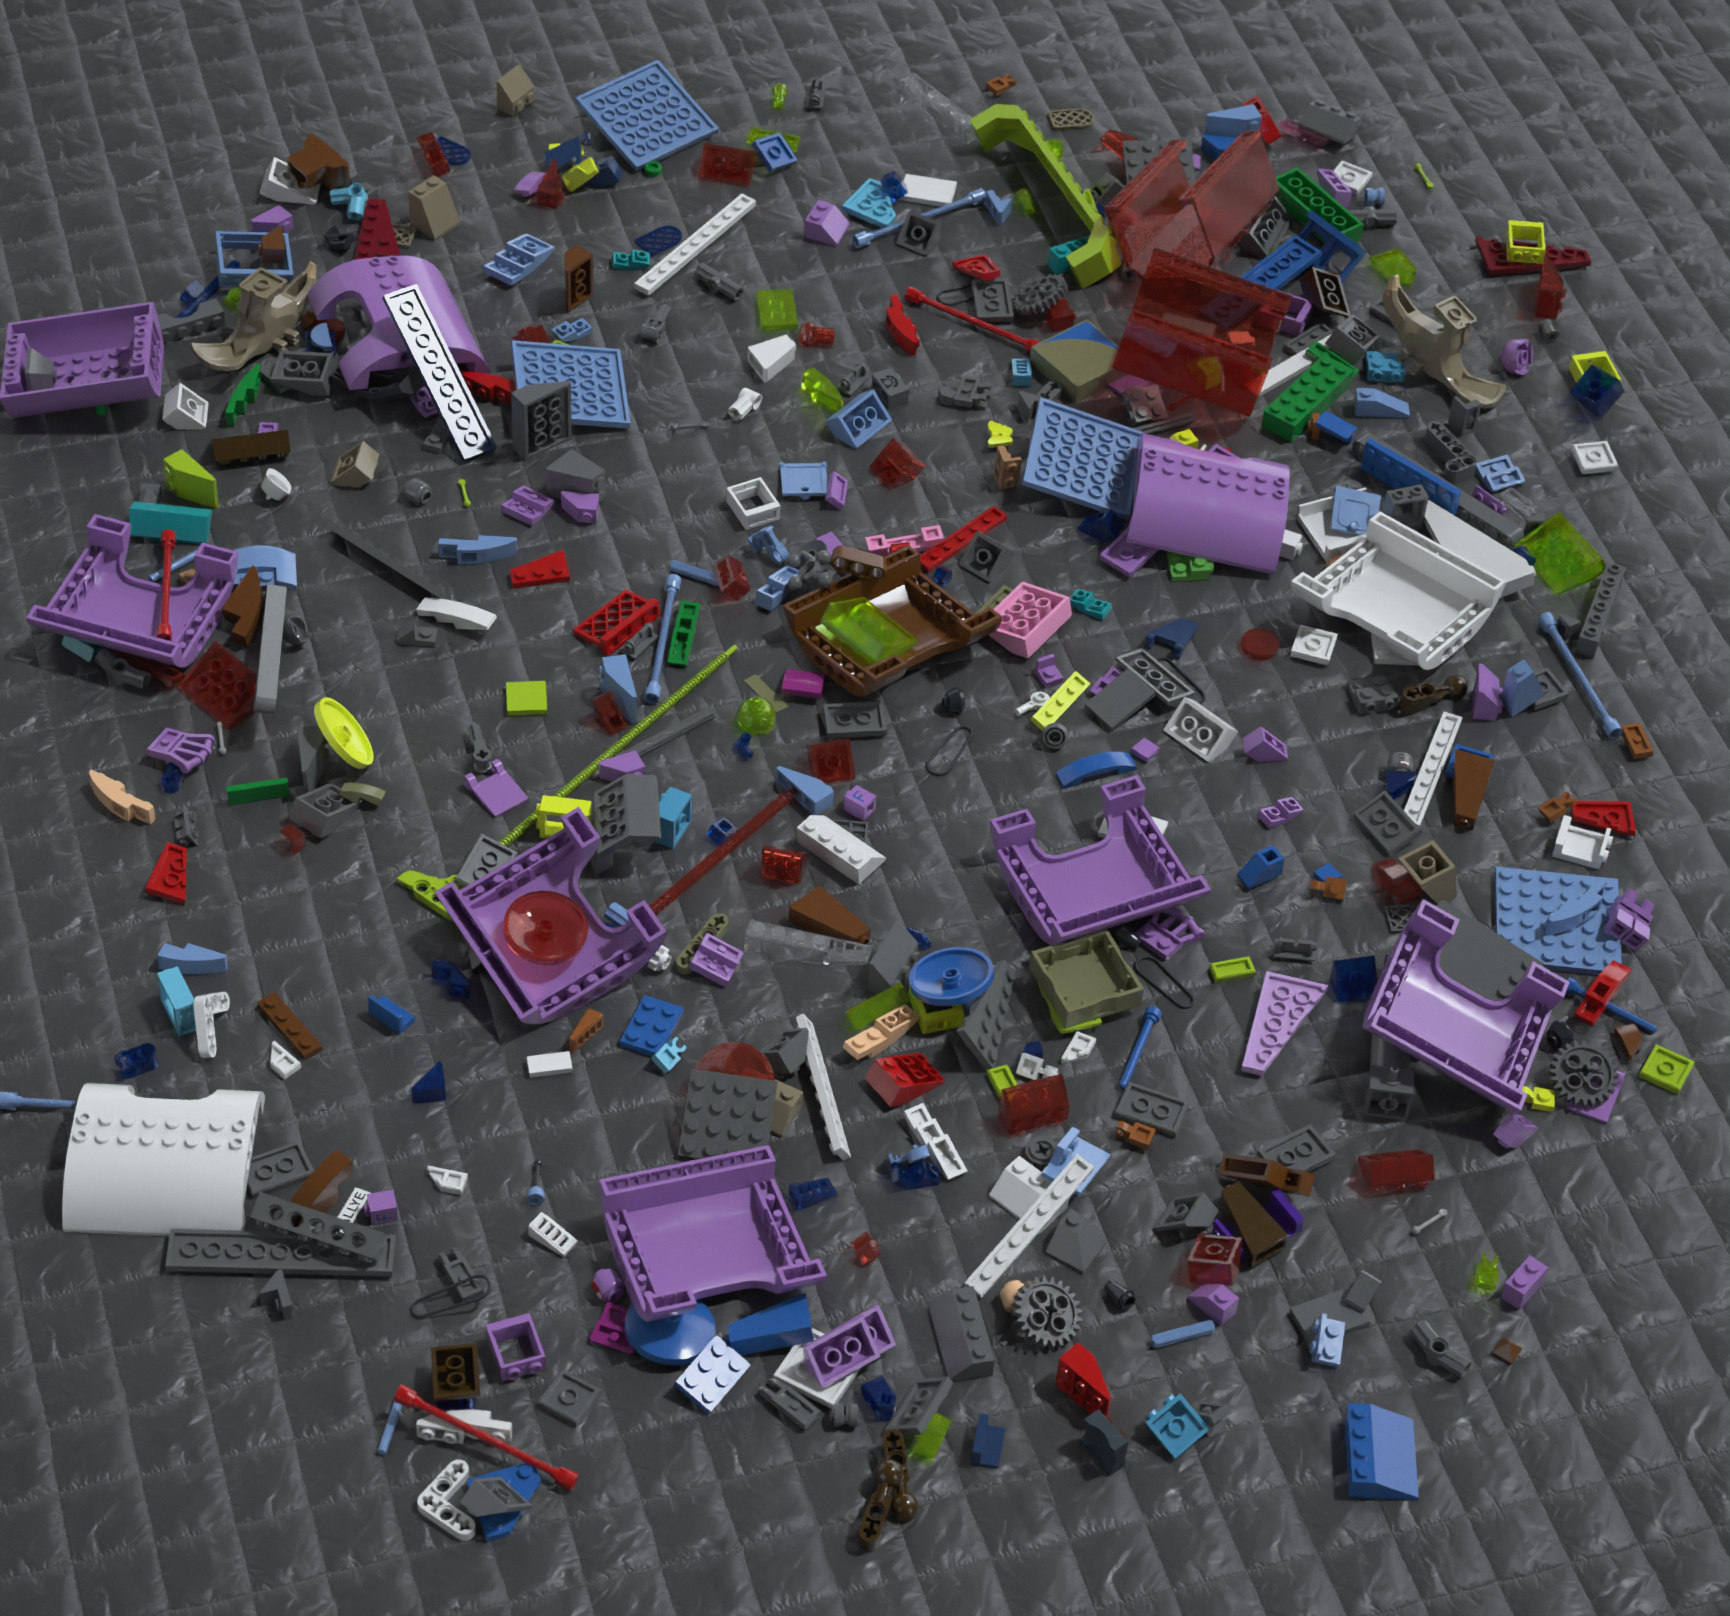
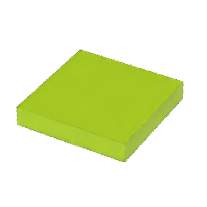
M546 681L506 682L507 716L547 714Z
M1655 1045L1639 1074V1078L1678 1095L1695 1061Z

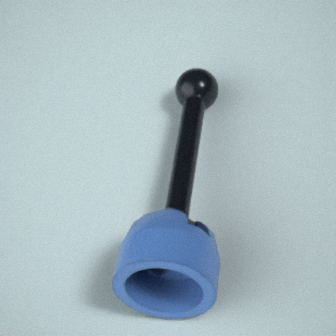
M536 1159L533 1163L535 1166L534 1186L527 1192V1202L534 1206L543 1204L545 1199L544 1190L539 1187V1173L542 1166L540 1159Z

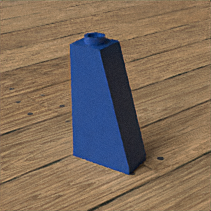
M806 1293L729 1324V1335H725L726 1344L742 1356L814 1341Z

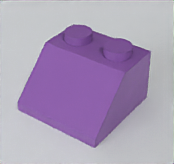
M818 200L805 219L804 237L837 246L849 228L850 222L834 204Z
M1479 664L1474 683L1473 719L1496 721L1498 713L1501 714L1503 703L1499 702V699H1502L1503 688H1499V679L1484 664Z

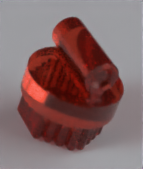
M867 1231L850 1242L856 1250L854 1252L857 1258H860L864 1265L882 1253L878 1242L872 1239Z

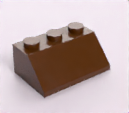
M575 245L565 252L566 312L568 313L593 296V254L579 245Z

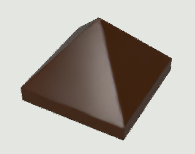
M1502 1337L1492 1354L1512 1365L1522 1351V1347Z

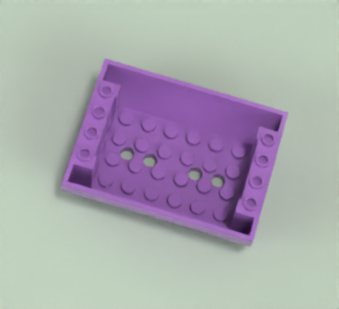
M154 302L8 323L0 400L6 412L12 418L160 397L164 344ZM28 348L34 349L53 362V369H57V381H54L53 388L35 391L27 390L25 369Z

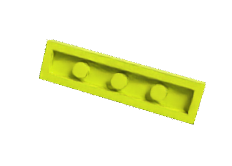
M1075 671L1035 713L1030 721L1041 730L1048 724L1055 723L1086 690L1090 683Z

